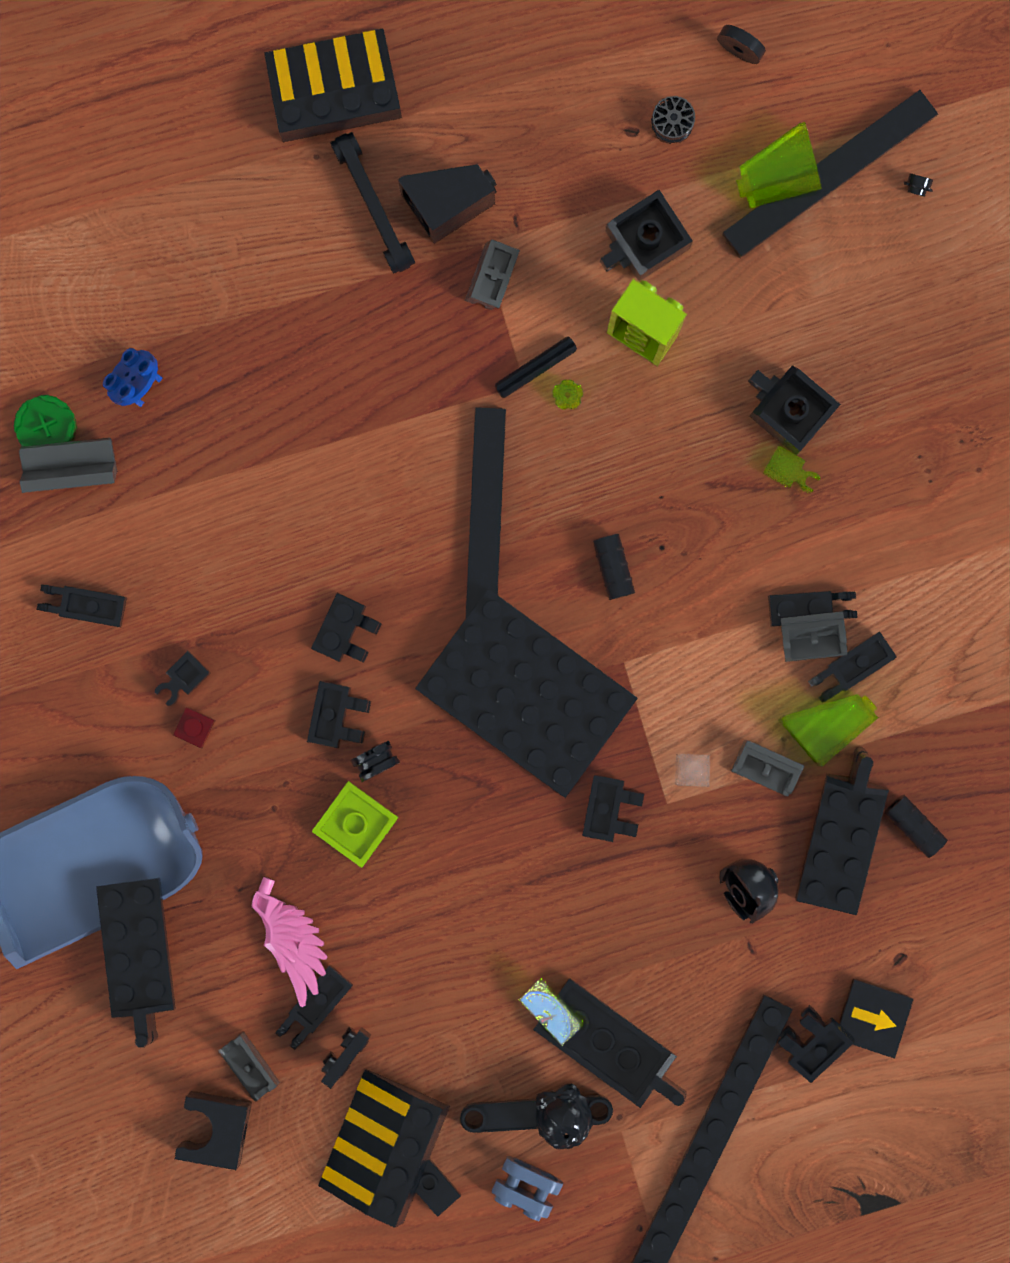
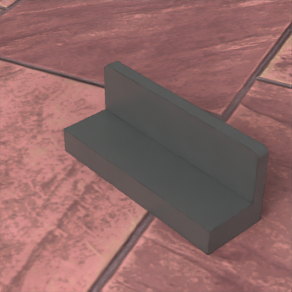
M111 438L24 446L19 449L23 470L20 479L22 493L115 483L117 466Z

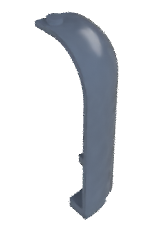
M127 776L101 784L0 832V946L4 957L16 969H19L101 930L96 886L160 878L163 900L181 890L193 879L202 862L201 847L194 833L198 830V826L191 813L185 814L173 793L157 780L143 776Z

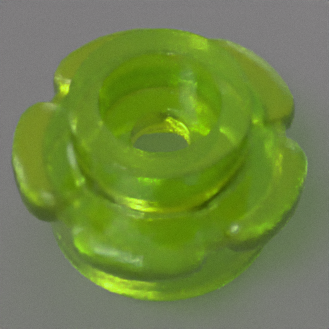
M563 380L560 385L554 387L553 397L556 399L555 404L559 408L564 410L567 408L575 409L580 405L583 390L573 380ZM566 392L571 394L569 398L565 397Z

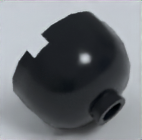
M741 859L720 871V884L726 882L729 890L724 892V896L739 918L742 920L750 918L749 923L753 924L774 909L778 900L779 890L777 884L779 880L773 869L767 868L756 860Z

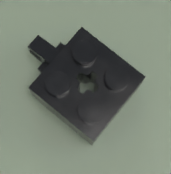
M657 190L607 224L606 232L613 241L609 245L612 251L600 259V263L606 272L620 264L624 269L630 267L637 280L641 281L688 251L693 240L661 191ZM645 231L648 234H655L653 241L643 238Z
M793 365L781 379L775 375L769 379L757 370L748 380L759 391L756 398L760 401V404L749 417L796 456L841 405ZM798 405L800 407L798 414L792 416L789 413L790 407Z

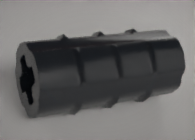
M619 534L594 540L596 557L598 558L600 572L603 576L609 600L634 594L632 577L630 576L628 562L626 561L624 547H622Z
M904 794L897 798L884 812L928 858L935 855L948 841L938 828Z

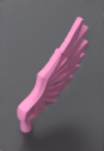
M263 877L260 887L253 897L252 908L262 918L266 928L264 946L276 958L281 973L287 971L299 1005L304 1007L306 1006L307 986L313 995L319 993L313 969L321 976L326 975V971L319 959L326 960L328 956L317 947L324 946V941L313 935L319 933V928L308 925L312 924L313 920L303 917L305 915L304 910H298L297 906L286 905L285 902L270 896L275 881Z

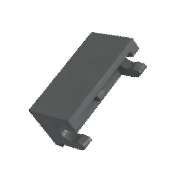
M492 239L485 243L465 301L471 304L480 303L489 310L499 309L520 250Z
M843 611L781 618L785 662L847 655Z
M744 740L731 772L788 797L789 794H792L804 765L751 741Z
M242 1032L218 1050L255 1102L267 1092L275 1089L280 1083L245 1032Z

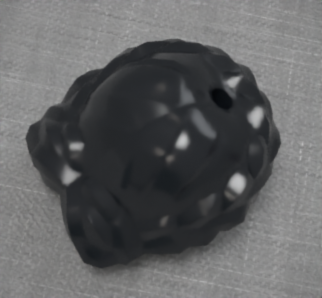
M566 1084L557 1090H549L537 1094L536 1126L539 1130V1136L544 1138L555 1149H570L574 1146H579L587 1138L593 1120L587 1100L580 1094V1090L576 1085Z

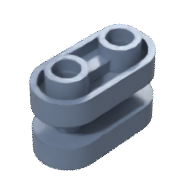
M507 1156L502 1169L509 1176L506 1181L496 1180L491 1190L496 1195L494 1200L509 1208L515 1205L524 1209L523 1214L533 1220L540 1221L541 1217L548 1218L553 1205L546 1198L549 1193L559 1195L564 1182L524 1161ZM520 1180L537 1187L535 1194L518 1187Z

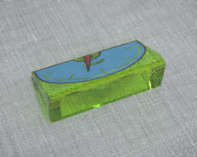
M542 978L519 999L561 1046L584 1025L581 1019Z

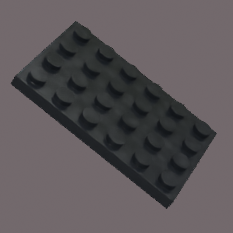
M489 588L415 688L564 798L570 793L638 699Z

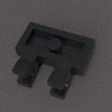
M337 593L311 649L338 662H341L345 654L364 663L369 652L351 644L350 640L357 626L377 635L382 624L363 615L366 608L365 605Z
M319 681L307 742L339 748L341 739L363 743L365 731L343 727L346 710L351 709L369 713L372 701L349 697L351 687Z
M594 775L582 836L613 842L615 833L636 837L639 824L617 821L620 803L642 806L644 794L623 790L625 782L623 780Z
M809 1005L801 1012L803 1018L799 1023L811 1031L813 1035L803 1043L797 1033L790 1026H787L781 1032V1039L778 1041V1044L792 1054L788 1059V1063L806 1080L812 1083L854 1043L855 1038L832 1017L824 1023L816 1010Z
M349 1026L342 1036L343 1042L340 1046L344 1050L337 1058L330 1051L323 1060L324 1066L321 1071L325 1075L321 1082L331 1089L337 1080L343 1077L350 1068V1063L356 1055L362 1052L369 1043L368 1040L371 1034L362 1027L356 1033Z

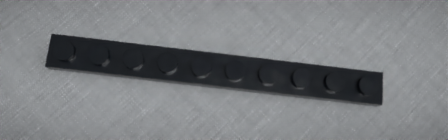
M763 994L631 1263L669 1262L793 1010L792 1008Z

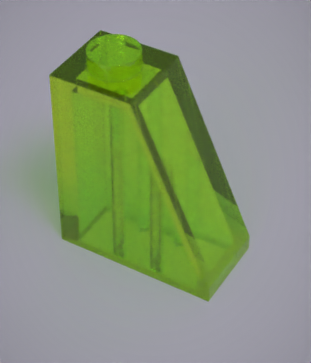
M806 122L797 124L739 166L742 179L736 180L740 197H747L749 208L822 189Z
M858 694L783 715L778 721L818 767H822L877 720L878 717L874 713L877 708L872 701L865 695L861 698Z

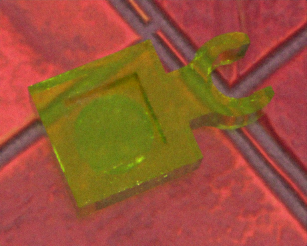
M780 445L763 471V474L787 488H790L794 481L797 482L806 493L814 491L806 485V478L812 477L816 481L821 479L817 473L812 471L806 472L801 469L805 460Z

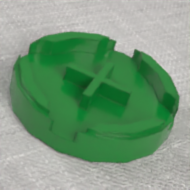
M40 395L24 402L17 411L14 420V431L22 447L71 442L75 438L77 429L75 415L70 407L59 398L49 395Z

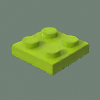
M348 781L312 832L363 868L399 817Z

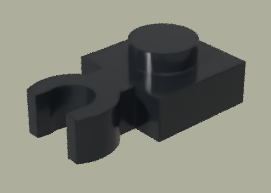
M187 651L166 672L172 680L169 683L159 684L154 692L159 695L164 689H169L172 696L166 702V705L172 706L178 701L181 690L189 695L211 673L190 651Z

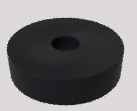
M724 25L717 36L718 42L724 49L751 64H758L766 52L765 47L758 39L745 30L733 25Z

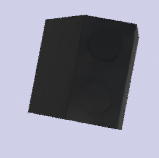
M478 164L405 175L398 179L402 197L434 244L495 205V193H497L495 186L497 184L487 169L482 171Z

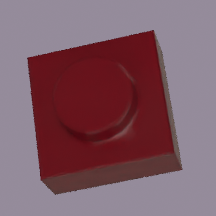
M186 707L173 736L203 748L216 720Z

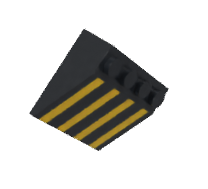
M384 28L264 53L276 120L282 142L402 118Z
M365 1069L318 1186L369 1217L394 1228L400 1226L405 1221L450 1106Z

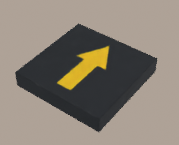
M853 979L839 1024L855 1038L852 1045L895 1059L914 999Z

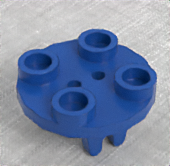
M129 348L123 353L121 361L115 366L112 373L105 377L103 387L107 390L108 397L115 404L126 406L135 403L142 407L144 402L141 398L149 391L155 380L160 383L163 378L157 374V360L149 351H136L134 348Z

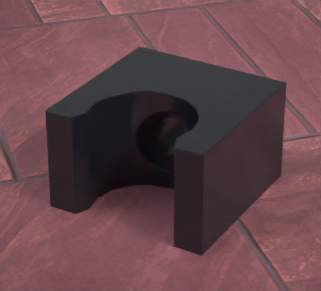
M190 1091L185 1098L184 1108L188 1111L204 1113L211 1121L213 1134L211 1139L204 1143L181 1142L176 1148L174 1159L237 1170L242 1160L252 1102Z

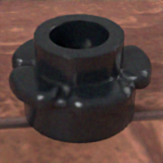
M910 173L907 182L904 181V185L909 186L907 191L909 193L925 197L927 191L933 192V189H931L933 179Z

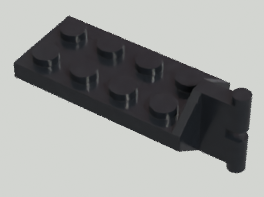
M857 747L854 751L849 776L826 774L795 897L798 902L853 915L858 913L889 791L886 787L868 782L873 760L863 747Z
M160 878L96 886L111 1018L133 1016L135 1044L139 1048H143L158 1039L155 1013L176 1009Z
M569 978L555 998L568 1014L571 1024L569 1038L561 1045L546 1029L547 1021L545 1023L539 1021L533 1030L639 1108L642 1107L654 1089L674 1105L681 1106L687 1097V1092L664 1076L677 1055ZM548 1011L545 1012L548 1016H551Z

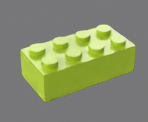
M633 279L611 312L607 334L658 367L678 337L687 314L682 311L684 307L670 297L665 300L657 295V289L647 281L641 280L639 283Z

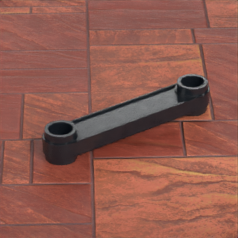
M353 132L345 133L335 138L334 141L330 142L331 147L340 165L346 162L388 249L383 254L392 273H400L411 268L410 266L415 264V260L406 242L400 244L358 158V156L362 155V151Z
M603 1095L583 1096L587 1100L589 1108L598 1102L604 1103L608 1107L606 1114L602 1117L591 1115L592 1125L605 1124L611 1119L613 1108L607 1097ZM536 1099L470 1103L461 1111L460 1122L463 1128L471 1133L538 1129L536 1126ZM473 1110L480 1112L483 1116L482 1122L478 1125L469 1124L465 1118L468 1112Z

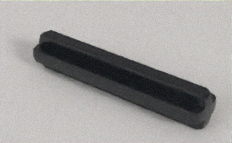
M565 337L495 384V388L502 398H506L576 352L577 347L570 337Z

